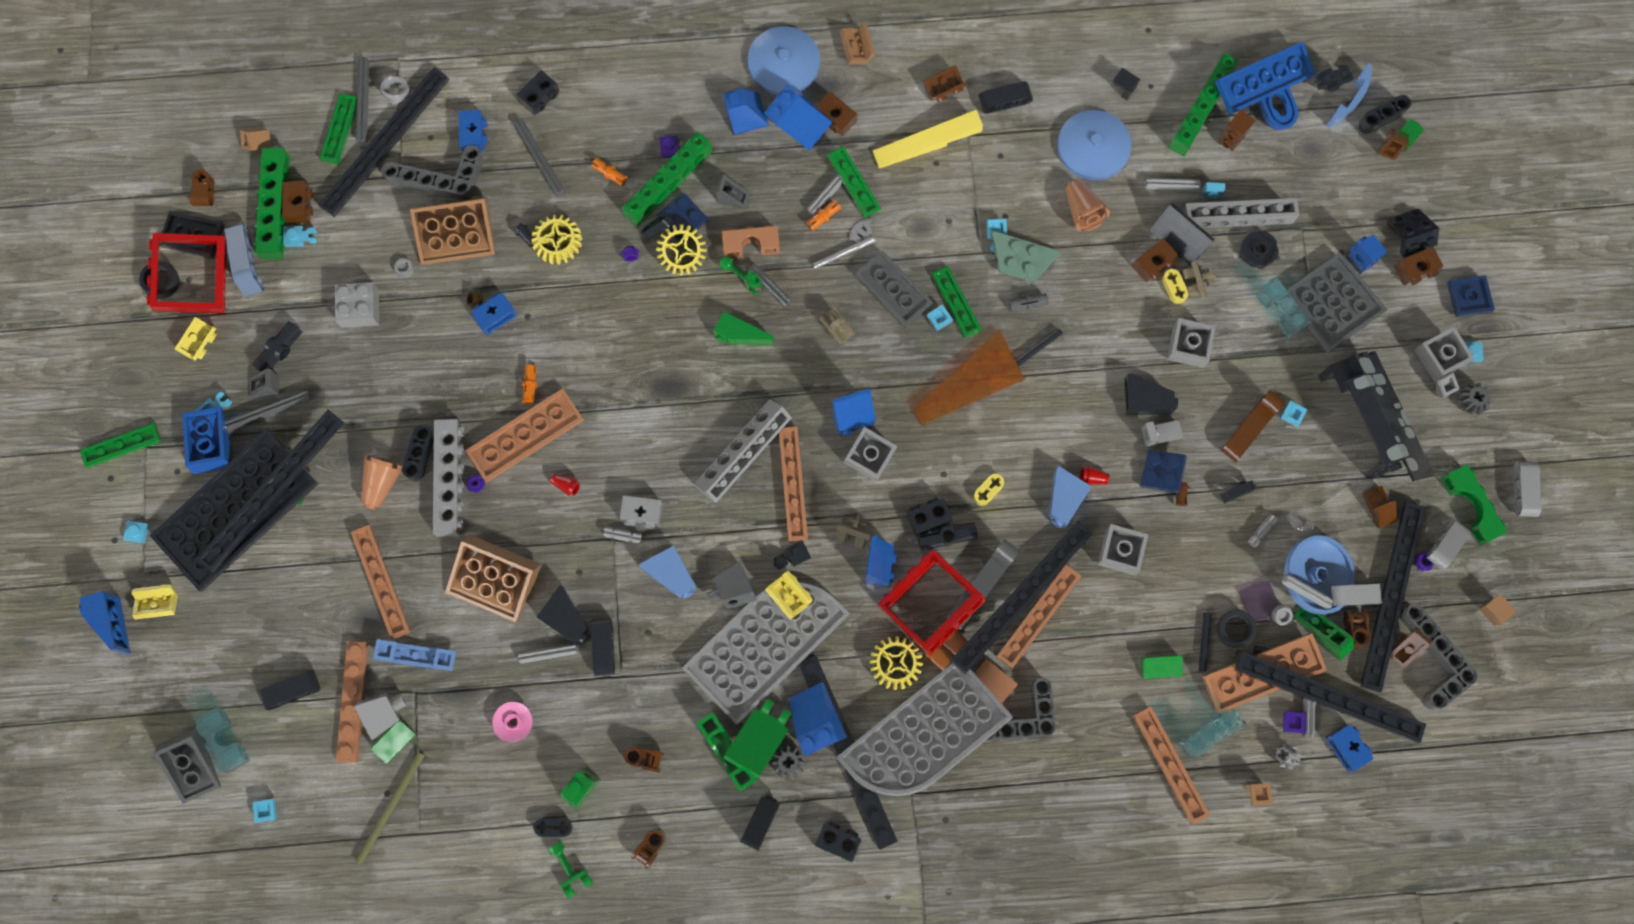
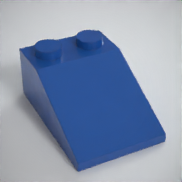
M786 84L764 112L778 127L808 150L813 148L833 123L799 89Z
M870 388L832 400V418L839 436H850L856 430H863L864 427L870 429L875 424L876 419Z
M222 407L182 413L185 466L193 474L223 469L232 460V451Z
M872 536L865 584L888 587L889 582L893 583L894 571H891V565L896 563L897 552H893V545L877 536Z
M104 591L81 597L79 605L81 615L107 647L112 651L130 654L131 651L120 597Z
M823 682L789 698L796 738L804 756L818 752L847 738Z

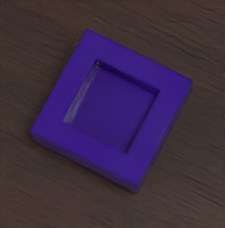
M678 135L659 137L661 157L674 156L679 151Z
M1283 712V732L1304 734L1305 713Z

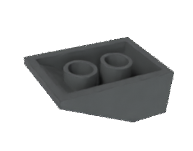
M197 727L160 743L153 754L182 804L221 787L208 747Z

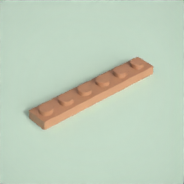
M798 426L786 427L779 432L788 541L808 540Z
M367 525L352 531L351 535L390 638L394 640L411 633L372 527Z
M1066 564L996 658L1013 669L1082 576Z
M347 642L336 762L358 763L362 721L354 705L356 702L364 700L368 642Z
M1152 706L1133 715L1190 824L1193 825L1209 817L1210 814Z

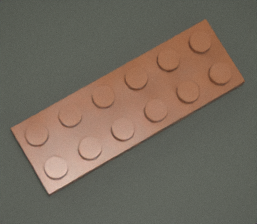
M562 388L465 451L485 482L488 483L577 426L584 419Z
M1313 633L1306 634L1254 655L1308 678L1327 671ZM1236 663L1202 676L1217 714L1280 689L1234 671Z

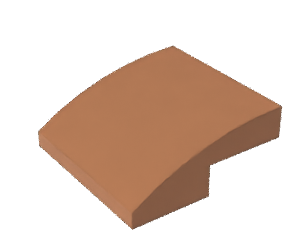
M987 659L974 672L1001 704L1018 685Z

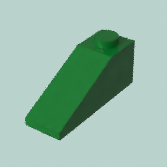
M723 312L713 330L715 339L722 344H774L773 335L726 312Z
M1300 608L1293 615L1295 620L1308 633H1313L1315 640L1338 660L1342 661L1354 649L1353 637L1323 614H1314Z

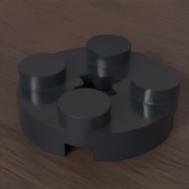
M1340 65L1337 70L1333 71L1332 68H1329L1319 73L1315 77L1317 90L1328 89L1329 92L1338 90L1340 85L1353 81L1354 77L1351 67Z
M1265 231L1249 233L1241 243L1240 257L1248 265L1264 269L1271 265L1279 254L1277 241L1274 236ZM1261 246L1264 253H1258L1255 247Z

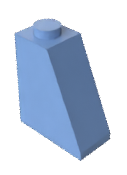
M1058 466L1053 475L1048 518L1051 519V523L1056 527L1061 528L1062 526L1065 528L1091 489V486Z
M674 546L639 564L643 572L678 598H689L697 590Z

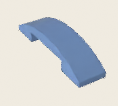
M1367 64L1354 83V86L1359 88L1348 107L1341 104L1326 125L1327 127L1335 126L1347 118L1362 100L1370 84L1371 64Z
M377 639L373 659L453 671L457 651Z

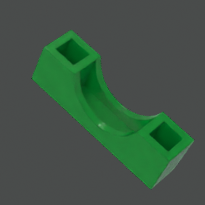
M1468 464L1441 477L1450 495H1461L1473 504L1476 519L1470 530L1480 546L1508 533L1505 523L1496 513L1494 504L1487 498L1484 487L1479 484L1474 470Z
M712 712L696 723L721 761L738 791L741 793L756 783L755 777L724 759L726 752L733 742L715 714Z

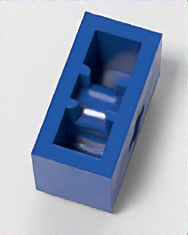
M481 110L459 111V146L462 152L469 145H475L479 148L480 152H485V145L488 144L487 134L485 133L487 118L483 116Z
M1373 234L1368 238L1364 236L1359 239L1356 245L1350 248L1351 253L1346 258L1357 272L1362 274L1374 266L1387 253V250Z
M503 292L493 295L488 302L477 305L471 312L486 336L518 316Z
M1351 724L1344 725L1325 737L1347 772H1355L1374 759L1371 755L1372 750L1366 743H1363L1360 738V732Z

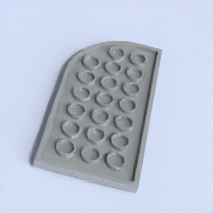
M799 583L809 592L813 601L807 608L790 620L764 590L756 596V601L748 603L682 669L738 725L850 615L829 593L816 586Z
M951 664L838 755L837 759L858 783L871 791L889 796L914 794L931 786L1009 722L1012 719V715L971 669L966 674H963L956 666Z

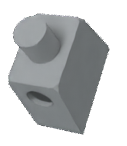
M383 693L356 702L354 708L371 740H373L399 721L400 716L397 711L406 707L407 704L402 695L391 700L388 693Z

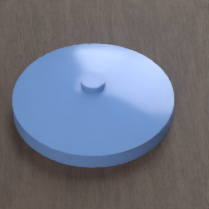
M780 26L766 30L754 40L749 49L748 67L750 75L760 88L771 94L779 95L786 84L793 85L800 91H803L813 83L819 72L820 55L818 47L808 34L797 28Z
M1086 110L1073 115L1063 125L1058 137V154L1064 166L1074 175L1087 180H1103L1114 176L1125 166L1131 152V138L1125 125L1114 115L1100 110Z
M1321 535L1306 537L1298 541L1287 555L1284 575L1290 574L1332 598L1331 586L1355 585L1354 565L1348 552L1340 543L1330 537ZM1287 587L1293 600L1301 608L1314 614L1333 613L1345 606H1332L1326 609Z

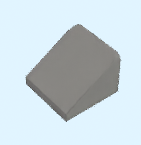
M1453 372L1436 380L1437 397H1446L1460 389Z

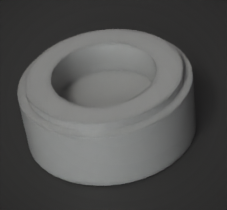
M401 258L395 262L394 270L399 277L407 278L413 274L414 265L409 259Z
M1279 605L1273 609L1271 616L1276 624L1285 626L1292 621L1293 613L1290 608Z

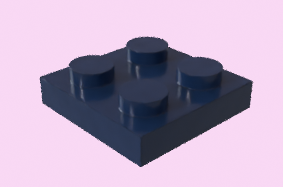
M685 193L681 194L656 215L657 218L665 213L670 215L674 220L672 225L668 227L671 232L674 231L673 225L676 226L677 230H680V224H683V230H686L689 225L691 226L689 232L692 233L694 229L698 230L709 221L708 217ZM679 234L674 237L677 239L678 242H680L684 234Z
M1486 275L1454 279L1447 282L1455 317L1492 313L1495 311Z
M1148 449L1140 486L1142 488L1180 493L1187 455Z

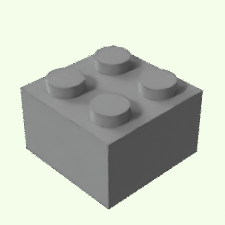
M373 282L335 285V321L341 328L379 325V289Z
M1178 318L1173 325L1167 360L1204 368L1210 361L1216 326Z
M1455 327L1429 339L1414 349L1434 382L1475 359Z
M864 427L845 458L844 464L877 482L898 446Z
M1110 524L1105 531L1097 565L1136 575L1140 572L1148 534Z

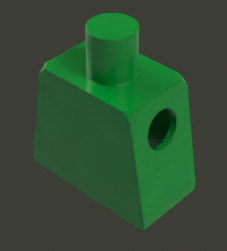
M586 768L580 769L562 790L560 797L578 811L600 782V779Z

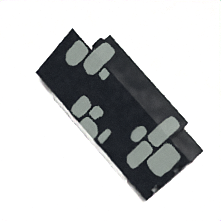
M1376 351L1370 353L1361 352L1359 354L1353 353L1349 358L1329 365L1318 375L1321 382L1335 378L1341 393L1350 391L1379 452L1383 464L1365 474L1366 478L1373 476L1376 479L1390 471L1395 472L1402 469L1403 464L1412 482L1435 476Z

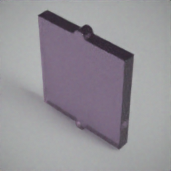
M1269 580L1257 585L1252 584L1251 587L1238 591L1247 613L1253 617L1255 622L1262 619L1268 620L1272 615L1273 609L1279 606Z

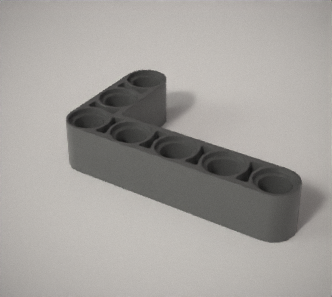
M467 146L463 151L455 177L394 162L385 163L382 167V174L387 182L392 185L456 200H467L473 196L483 164V156L477 146ZM396 171L395 174L389 175L391 172ZM472 171L471 174L465 175L466 172ZM413 175L411 179L406 180L408 176ZM426 180H431L429 183L424 184ZM444 184H449L447 187L442 188ZM467 188L464 192H459L460 189Z
M1006 539L999 545L971 583L983 594L984 598L1020 552L1018 548ZM967 591L963 593L944 618V622L971 596ZM969 618L957 629L958 632L963 628V626L966 624Z
M1411 604L1401 609V620L1411 632L1414 629H1418L1432 641L1426 650L1448 674L1443 681L1424 696L1423 703L1430 710L1442 709L1477 681L1478 674L1423 607L1419 604ZM1410 609L1413 610L1415 613L1414 618H1412L1409 614ZM1423 625L1428 628L1427 634L1422 629ZM1436 640L1440 642L1441 649L1436 647ZM1450 656L1454 659V665L1449 662ZM1463 672L1467 674V681L1462 677ZM1448 684L1453 687L1452 693L1448 690ZM1434 696L1438 698V705L1433 702Z
M1039 678L1031 686L1034 719L1010 720L1005 724L1011 729L1009 736L1003 735L1000 728L986 741L1039 738L1052 735L1056 730L1051 682L1046 678ZM1039 682L1044 683L1046 686L1044 693L1037 690ZM1040 702L1048 705L1046 713L1039 710ZM1043 722H1046L1050 725V731L1048 733H1045L1041 730V724ZM1025 723L1030 726L1029 734H1024L1021 731L1022 724Z

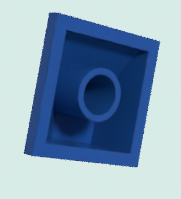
M737 89L723 93L724 105L734 135L769 126L759 92Z

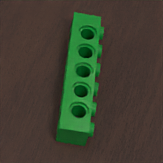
M1226 53L1222 54L1171 142L1170 150L1185 157L1220 96L1215 81L1233 73L1239 60Z
M697 131L622 207L624 216L638 228L713 152L712 142Z
M262 148V155L259 156L261 172L258 173L260 187L257 190L259 202L255 211L257 224L254 227L256 242L253 243V250L261 260L284 259L283 230L286 227V221L283 218V182H289L290 155L285 148ZM269 236H272L269 241H266Z

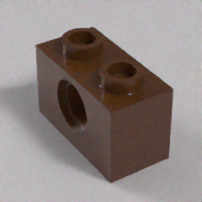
M831 91L816 105L833 122L830 125V129L836 134L839 133L842 137L857 122V113ZM836 113V114H838L839 116H838V117H833V116H831V114Z
M1240 110L1227 125L1218 141L1221 142L1223 147L1233 152L1246 137L1256 120Z
M306 181L283 182V218L288 224L311 223V216H313V207L311 205L313 189ZM302 200L300 204L296 205L297 201Z
M1162 238L1136 259L1132 268L1146 283L1151 279L1155 281L1162 274L1161 271L1164 268L1168 270L1176 263L1175 258L1178 254ZM1156 259L1160 264H1154L1152 260Z
M1434 247L1404 258L1394 266L1403 286L1410 283L1412 286L1416 285L1425 277H1428V279L1433 278L1444 267Z

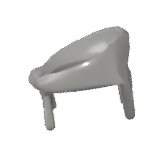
M399 76L387 77L380 84L381 94L396 108L398 103L409 92H412L407 84V80ZM393 83H399V85H403V90L399 94H391L388 90L389 86Z

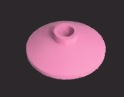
M505 703L496 710L493 716V730L500 739L506 742H518L524 739L531 731L533 725L532 714L521 703ZM512 719L517 720L516 726H511Z

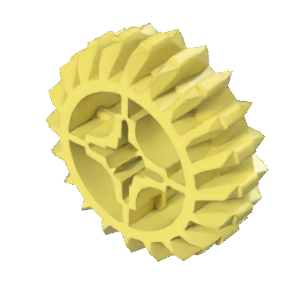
M556 215L551 220L549 217H546L545 223L540 220L541 226H535L537 232H532V236L536 238L531 239V242L534 245L533 249L537 252V256L539 258L542 257L544 262L549 260L550 264H553L556 260L557 264L560 265L561 260L567 263L568 257L574 259L573 253L579 254L578 248L582 246L580 242L582 240L581 231L579 228H576L577 224L572 222L569 217L566 220L562 215L559 219H557ZM559 228L567 230L570 234L561 233ZM557 235H558V237H559L558 240H559V241H557V245H556V243H555L554 241H556L555 239L557 238ZM543 245L553 247L555 251L547 250Z
M680 224V230H677L676 226L673 225L674 231L671 232L667 228L666 232L669 235L666 237L664 234H661L660 236L664 241H657L658 244L662 245V248H656V251H662V254L657 255V258L661 259L664 257L665 260L661 261L660 264L668 263L666 270L668 271L673 267V274L676 273L677 269H680V275H683V269H686L687 274H690V267L696 271V263L702 266L699 258H706V256L701 255V252H707L706 248H701L706 242H699V239L703 236L702 234L697 237L695 236L697 229H694L691 233L689 232L691 229L689 225L686 230H683V224ZM684 234L678 244L668 242L672 237ZM689 236L695 241L697 252L687 247ZM684 242V248L688 252H686L685 254L683 253V255H680L679 257V251L676 250V248H673L672 246L678 247L680 245H683ZM666 248L675 251L676 258L674 263L668 259ZM684 256L695 257L689 264L680 265Z
M899 636L895 637V642H892L891 637H888V644L881 640L882 648L878 645L874 647L878 653H871V656L876 658V660L872 659L869 661L870 664H875V667L870 668V671L878 672L873 678L877 679L880 676L882 678L879 681L880 685L884 681L887 682L885 688L888 689L891 683L893 684V690H897V684H900L901 689H905L904 682L911 686L910 678L914 681L918 679L914 673L921 674L922 671L916 667L923 666L922 662H917L918 659L922 658V655H915L919 648L916 647L912 650L911 647L914 644L912 641L908 646L905 644L907 638H903L902 643H900ZM894 647L903 649L898 655L886 652L887 649ZM907 654L910 655L912 660L911 671L904 664V658ZM881 655L889 664V668L885 673H883L880 667ZM902 655V658L900 659V662H899V665H900L901 667H899V668H898V667L893 668V669L890 671V669H891V667H892V664H893L892 659H895V660H896V658L899 659L900 656ZM895 671H900L907 675L901 679L889 677Z

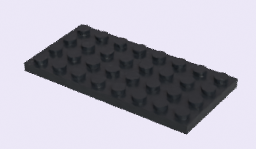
M267 428L149 535L200 592L204 591L319 484L304 469L214 573L210 572L197 560L290 453Z

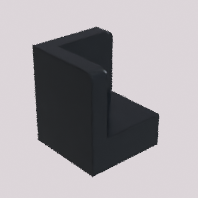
M1122 67L1112 83L1124 90L1121 97L1128 100L1137 88L1140 78Z

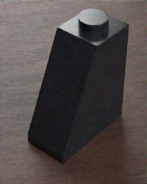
M1127 374L1124 378L1126 415H1172L1178 408V398H1175L1174 391L1134 374Z
M559 585L537 618L578 646L579 643L583 644L588 638L589 634L587 632L589 629L567 591Z
M766 795V798H760L740 840L741 843L755 850H760L780 805L776 804L777 799Z

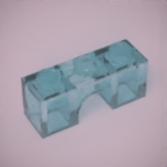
M1278 278L1267 283L1257 292L1256 296L1265 308L1271 307L1279 315L1280 322L1278 325L1288 339L1303 331L1311 323Z
M216 707L195 719L197 723L196 729L206 741L205 747L215 759L214 765L218 771L230 773L250 761L242 743L234 742L229 746H225L222 743V734L225 730L232 727L223 708Z
M1230 709L1179 743L1190 760L1196 759L1213 748V745L1231 736L1245 725L1236 711Z

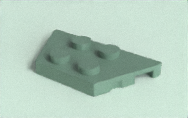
M996 231L991 233V239L993 238L995 246V257L998 260L997 267L999 273L1032 283L1037 281L1061 252Z

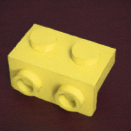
M195 317L174 350L194 361L197 358L202 359L207 351L204 348L207 342L212 344L217 336V333H215L216 328Z
M788 570L765 589L790 620L807 608L813 601L809 592L799 584L797 578Z
M163 584L132 589L131 594L135 598L132 616L135 620L175 615L178 595L172 585Z

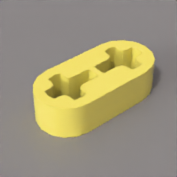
M1176 269L1167 270L1162 278L1166 291L1173 303L1182 304L1189 294L1179 271ZM1169 275H1170L1171 277H1174V276H1175L1174 283H1173V281H1172L1171 279H1170V280L1167 279V278L1169 277ZM1177 291L1178 293L1183 294L1181 298L1179 296H1175Z
M999 474L989 476L975 491L973 496L974 502L979 506L987 505L1003 488L1004 478ZM998 479L999 487L994 486L992 489H990L989 487L992 484L991 480L995 481ZM987 490L989 492L985 497L987 500L982 499L980 501L978 493L983 494Z

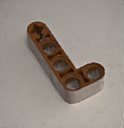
M1269 390L1220 451L1236 463L1286 401Z

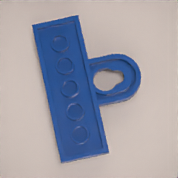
M1302 41L1216 80L1215 83L1229 115L1257 102L1266 123L1275 130H1285L1293 126L1298 117L1297 104L1289 87L1317 74ZM1273 95L1281 99L1286 111L1284 116H1281L1273 108L1271 103Z

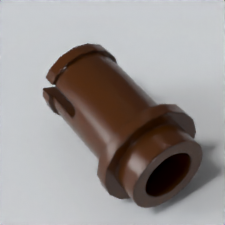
M1182 482L1180 493H1176L1175 506H1188L1187 494L1190 486H1188L1187 482Z

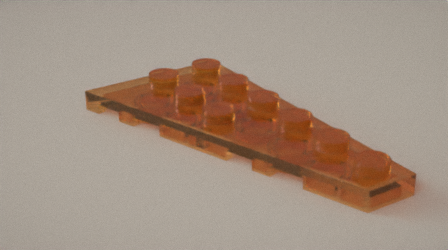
M997 331L914 407V412L921 426L1024 381V377L1001 331Z

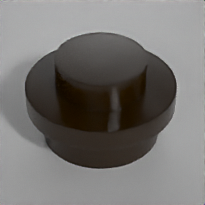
M478 290L470 291L466 298L467 305L472 309L483 303V296Z

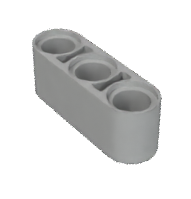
M1517 461L1513 467L1515 514L1517 516L1538 517L1541 514L1539 464L1536 462Z
M1456 519L1453 520L1440 535L1426 558L1441 570L1446 569L1470 536L1471 531Z
M1380 584L1331 586V597L1334 601L1332 606L1382 604Z

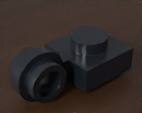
M801 541L785 549L788 556L785 557L784 554L773 558V565L779 570L788 566V561L791 560L793 567L810 560L811 556L804 542Z

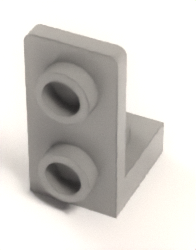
M1178 420L1154 425V422H1148L1141 428L1146 447L1183 438Z

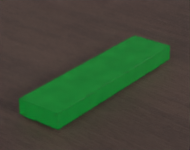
M339 94L319 158L322 162L339 165L357 108V96Z
M841 146L827 155L828 159L863 217L867 218L881 210L880 205L845 147Z
M949 266L931 273L964 339L981 332L982 329Z
M152 423L80 449L84 466L91 468L162 442L157 424Z

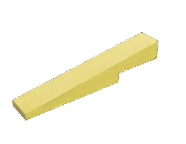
M974 110L873 150L872 153L878 168H882L946 147L949 142L982 132L983 124L977 110Z

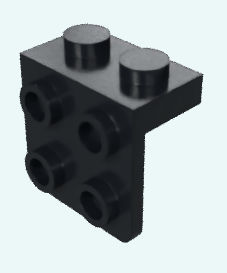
M1414 209L1387 219V225L1401 238L1400 254L1403 257L1437 246L1440 228L1420 209Z

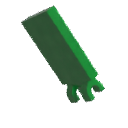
M769 699L766 700L761 711L753 710L724 756L725 760L756 779H759L789 730L784 726L791 712L784 709L779 719H776L769 714L774 705V702Z

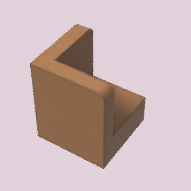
M253 128L239 130L242 149L254 151L262 150V148H271L268 129Z
M1501 594L1495 596L1489 603L1479 607V610L1494 626L1503 624L1517 612Z
M1270 783L1244 785L1245 789H1249L1251 805L1273 804Z

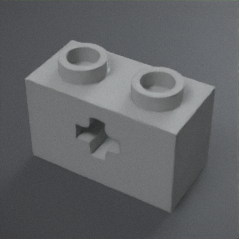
M623 496L620 520L627 526L643 524V527L654 529L655 526L660 527L663 502L656 499ZM641 509H643L646 514H642V516L639 517L638 513L641 512Z

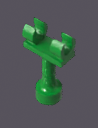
M729 255L721 259L719 267L725 272L728 270L732 271L744 280L747 290H752L755 296H760L759 292L754 290L760 287L764 291L758 274H754L752 270L748 274L734 265V259Z
M560 841L547 850L551 856L557 857L559 862H561L560 864H562L561 866L565 869V873H567L569 880L560 886L569 899L576 895L570 883L580 878L587 888L593 884V881L586 869L579 874L572 870V866L568 863L569 861H567L568 859H566L565 854H563L565 846Z

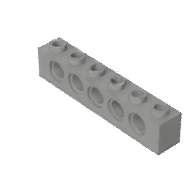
M1297 198L1186 203L1182 210L1202 228L1293 224L1299 217Z
M769 399L698 478L694 485L704 496L717 503L792 417L783 406Z
M458 419L434 420L433 534L436 537L460 536V531L464 527L463 519H461V512L464 509L463 500H461V493L464 491V484L461 481V474L464 473V464L461 462V455H464V445L461 444V437L464 436V426L461 425ZM454 437L451 444L445 443L447 438ZM453 455V460L450 463H445L446 458ZM453 474V479L445 482L446 476ZM448 493H453L452 499L445 501V496ZM453 512L452 518L445 520L446 513Z

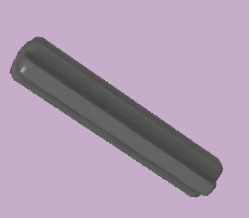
M753 263L748 268V272L752 270L754 274L760 276V283L784 308L791 303V299L757 264Z

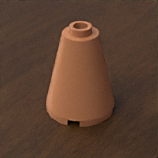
M1071 180L1067 184L1065 191L1076 229L1078 231L1084 229L1087 232L1102 225L1105 216L1108 218L1110 215L1108 207L1081 180Z
M365 455L361 502L364 503L363 507L375 510L376 507L382 505L400 475L403 465H398L397 467L396 462L377 456L375 459L371 455Z

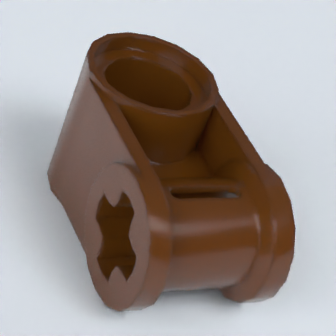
M203 169L196 170L192 175L189 195L190 204L192 206L212 207L214 204L215 181Z
M1345 610L1343 616L1345 631L1353 637L1354 649L1368 644L1370 641L1368 612L1366 610L1361 612ZM1355 634L1361 637V643L1356 641Z
M631 747L626 750L624 759L631 766L660 773L659 765L664 753ZM632 751L639 753V759L636 762H630L628 759V755Z
M659 829L650 831L642 843L638 845L631 859L638 860L645 865V869H648L665 844V833ZM653 833H657L661 837L658 845L653 844L651 841Z

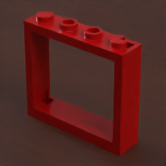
M152 233V239H149V250H152V257L148 258V268L151 269V276L147 277V285L150 287V294H147V305H150L151 310L154 312L225 314L227 261L225 236ZM160 242L217 245L215 303L158 301Z
M933 549L926 556L923 555L921 562L911 567L907 575L902 580H898L889 593L883 595L884 598L878 603V606L923 651L931 656L985 602V598L982 593ZM937 564L971 596L924 642L890 609Z

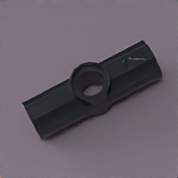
M288 321L276 336H272L267 340L264 345V351L254 361L252 366L260 372L265 369H272L279 360L281 361L288 356L291 345L301 335L302 331Z
M970 522L953 527L946 526L940 530L918 534L917 537L922 552L978 539L975 523ZM943 533H950L953 539L946 541L943 538Z

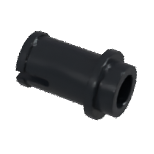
M520 223L514 229L515 235L520 236L529 247L533 246L531 239L536 237L532 236L526 224Z

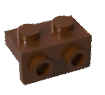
M956 65L922 81L930 100H937V102L947 99V94L951 92L957 94L963 91V87L967 85L966 81L963 82Z

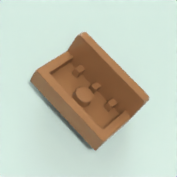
M862 24L858 29L842 28L840 35L847 63L867 64L874 57V48L872 47L867 24Z

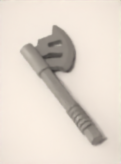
M865 218L852 228L849 239L854 240L856 244L814 262L815 269L875 243L876 240L873 235L871 236L872 229L869 226L872 218ZM857 233L862 235L864 239L862 240Z

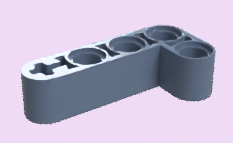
M240 223L224 228L231 274L235 284L244 297L264 292L263 283L255 271L251 242L246 225Z

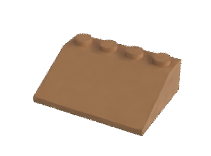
M487 197L418 206L410 209L421 265L495 255L491 214Z
M469 535L460 543L445 593L517 622L536 581L541 564L478 537Z

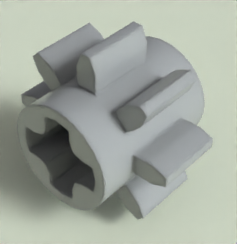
M1284 743L1282 748H1277L1275 759H1278L1280 762V767L1293 770V766L1300 765L1299 761L1302 754L1297 752L1298 747Z

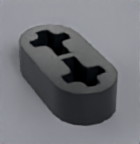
M665 213L647 224L641 233L649 240L670 227L674 220L668 213Z
M1253 480L1220 494V497L1225 504L1249 494L1257 488Z
M541 818L534 823L533 829L535 834L540 837H567L573 831V824L570 820L563 818ZM544 821L545 825L552 826V829L545 830L542 833V830L538 829V825H542ZM562 822L569 826V829L565 830L564 834H562V830H555V826H561Z

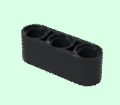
M1027 81L985 90L978 95L984 114L1027 105L1033 101L1031 89Z
M1399 95L1370 110L1359 122V130L1369 134L1402 117L1411 106L1410 98L1406 95Z
M422 424L416 426L413 430L402 466V473L412 482L420 481L424 476L434 442V433L428 426ZM428 432L427 437L420 439L421 433ZM422 450V454L419 457H415V452ZM412 468H417L414 475H409V471Z
M612 618L592 619L591 636L594 676L615 675Z
M308 671L263 688L259 693L264 709L272 710L317 693L321 688L316 672Z

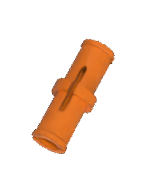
M598 157L593 161L596 165L592 164L591 167L602 173L604 178L613 180L621 187L626 184L624 179L628 180V176L617 171L615 166L606 164Z
M832 200L825 208L819 209L814 217L805 222L807 227L813 224L809 228L813 232L823 222H828L829 218L841 209V206L838 204L834 207L838 202Z
M525 365V376L522 382V403L531 405L535 403V388H537V366Z

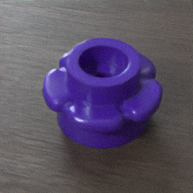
M626 246L621 251L624 261L632 262L638 259L639 250L634 246Z
M478 474L469 476L466 480V488L470 492L479 493L485 486V480Z
M1421 552L1414 560L1417 564L1416 567L1421 571H1429L1434 565L1426 558L1428 555L1426 552Z

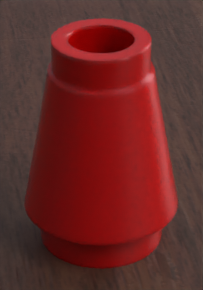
M1090 466L1082 467L1079 479L1088 485H1107L1110 478L1108 473Z
M556 473L551 477L550 483L566 495L575 496L578 493L580 482L577 481V478Z

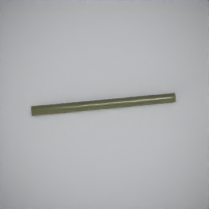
M417 752L355 862L362 865L422 762L424 754Z

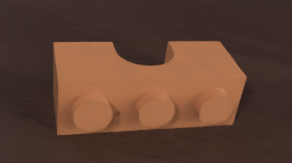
M764 225L760 228L749 226L739 230L729 228L726 231H722L724 256L729 255L731 258L743 257V247L750 242L757 243L760 246L761 255L780 253L777 226Z

